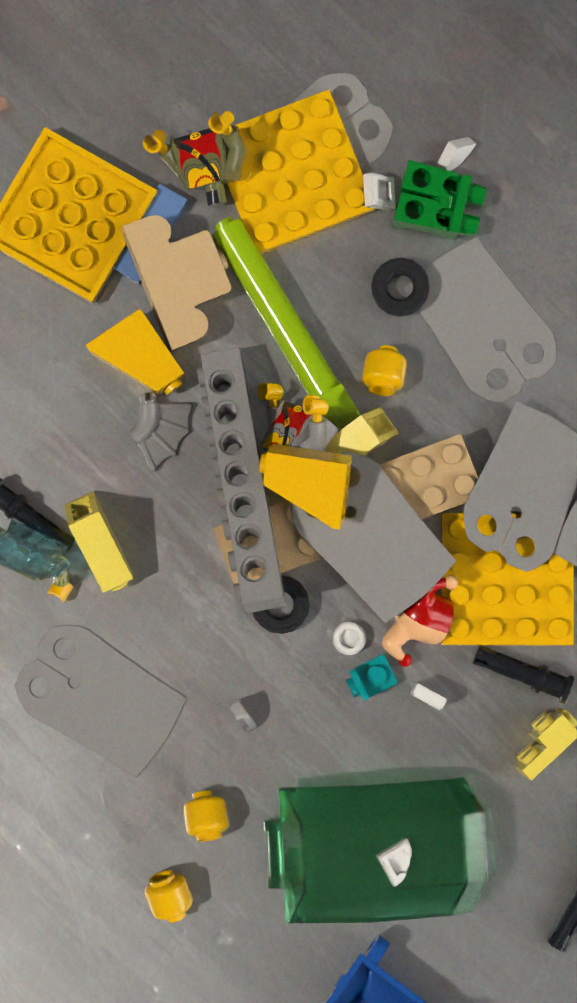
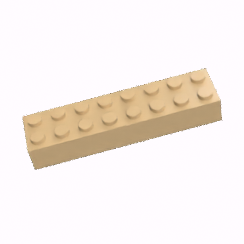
M461 434L379 464L422 520L464 505L478 480ZM360 472L350 476L349 487H354L359 483L361 478ZM285 500L269 507L281 574L323 559L296 530L290 501ZM353 506L346 507L345 516L347 518H354L357 513L356 509ZM222 524L213 528L233 583L236 584L239 583L237 571L231 572L228 560V552L233 551L232 540H226ZM249 536L244 539L242 546L252 547L257 544L259 538ZM253 568L247 577L253 580L259 579L264 574V569Z

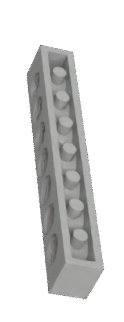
M238 347L200 355L202 367L197 368V375L200 387L206 386L207 397H202L205 417L211 416L212 427L207 428L210 447L216 446L217 457L212 458L214 474L216 478L221 477L223 488L217 489L220 508H226L228 519L222 520L225 538L226 540L231 539L233 551L228 552V560L231 572L237 571L239 583L233 584L236 603H242L246 613L287 606L266 487L263 485L264 476L262 473H259L260 453L240 349ZM222 384L231 385L225 392L216 391ZM232 413L237 415L231 422L221 421L226 414ZM232 444L242 445L241 449L235 453L226 451ZM238 474L248 476L241 484L232 483V479ZM243 505H251L253 507L252 511L247 515L237 514L238 509ZM249 536L259 538L257 544L252 547L242 546L244 539ZM253 568L264 569V574L259 579L253 580L247 577Z

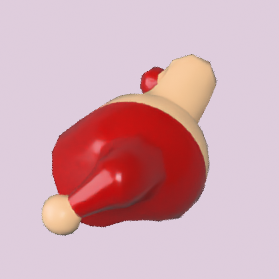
M449 575L446 578H441L421 599L395 616L396 622L384 635L382 645L391 656L399 661L401 667H409L412 664L411 655L405 654L401 648L407 641L416 640L427 644H438L448 634L453 621L454 606L450 599L435 592L445 587L449 590L455 589L458 585V580L455 576Z

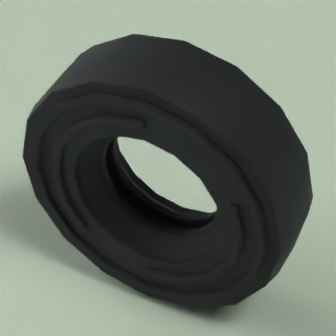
M402 257L390 259L380 265L374 273L371 283L372 296L377 306L387 314L398 317L411 315L418 311L426 302L430 289L428 276L422 266L411 259ZM395 276H406L413 283V290L408 297L397 299L388 292V283Z
M281 575L284 592L289 594L293 600L291 613L286 617L280 618L272 615L269 610L252 612L253 617L262 628L278 634L293 632L300 627L307 618L310 607L308 593L303 585L294 578Z

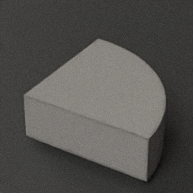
M240 699L229 706L228 710L235 720H238L245 732L249 733L257 727V724Z

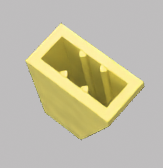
M379 407L362 414L337 432L324 451L339 454L350 452L367 456L397 436L399 432L383 409Z
M92 491L65 504L68 526L102 592L104 593L108 590L116 591L125 587L128 581L133 579L131 569L95 492Z

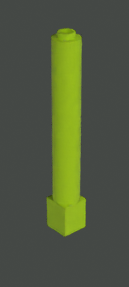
M231 217L221 220L214 226L216 231L212 234V237L220 250L223 251L229 265L307 394L319 396L328 403V412L323 417L339 429L337 432H339L361 415L342 384H339L241 220H232Z

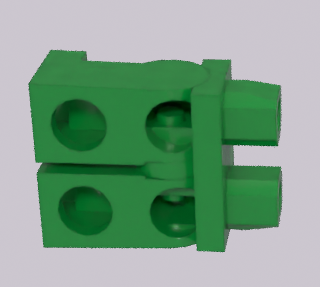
M408 160L392 227L403 230L408 228L423 231L437 236H446L445 238L454 240L458 235L475 237L480 217L464 214L466 204L482 207L487 188L472 183V176L460 175L452 171Z

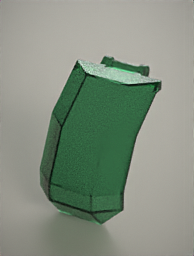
M464 777L373 785L279 788L280 819L264 820V831H268L270 876L267 877V888L284 889L286 923H374L470 913L474 910L495 875L491 807ZM281 832H282V842H283L284 876H283V866H282ZM403 838H407L412 850L410 865L403 881L394 887L376 855Z

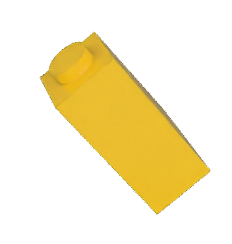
M138 309L86 344V347L93 356L159 396L164 392L168 396L183 386L181 381L186 378L184 372L141 309Z
M272 444L267 453H262L260 459L259 473L264 474L263 485L331 528L340 530L346 514L352 455Z

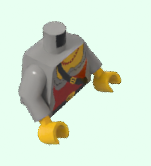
M260 383L258 385L257 392L259 398L269 401V406L266 407L268 429L261 441V448L267 452L272 444L319 451L325 450L328 443L339 430L323 417L329 409V405L319 396L306 395L303 400V407L286 401H282L279 405L278 401L282 398L284 392L281 385L277 383Z

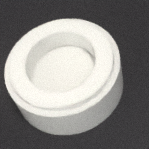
M342 623L333 633V644L343 654H356L365 645V632L356 623Z

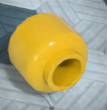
M382 345L378 349L368 352L365 357L362 374L363 383L375 395H393L394 392L400 390L404 385L407 368L406 358L398 352L397 348L390 345Z
M210 790L192 794L193 800L185 803L183 807L187 834L196 837L197 842H207L222 838V832L226 831L229 827L225 800L222 797L213 796Z
M169 869L160 871L149 878V884L146 886L144 893L153 916L159 920H167L169 923L183 919L186 916V911L193 903V897L184 876L180 873H174L173 870Z

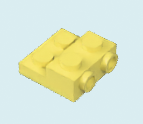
M559 707L555 712L552 711L549 714L545 711L531 723L534 729L529 732V735L537 744L535 746L528 744L516 756L519 761L513 765L529 780L532 781L577 739V729L575 728L577 720L566 709L562 710Z

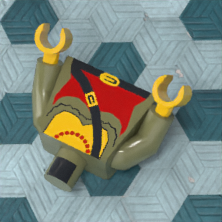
M225 111L221 116H219L218 112H215L208 120L210 128L172 139L168 145L165 144L167 136L163 130H155L152 137L147 135L143 140L144 149L150 153L160 151L159 156L172 169L188 190H205L208 206L227 203L224 184L240 180L241 169L247 152V147L239 134L238 126H231L234 121V115L230 111Z

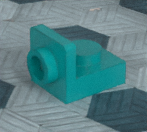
M384 653L348 670L351 677L346 679L353 697L355 698L360 695L363 701L398 684Z

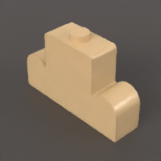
M147 216L122 226L121 233L168 350H176L202 338L208 329V319L202 311L195 307L224 296L231 290V284L225 272V269L229 268L227 259L222 250L217 251L210 232L204 230L170 243L171 227L162 216Z

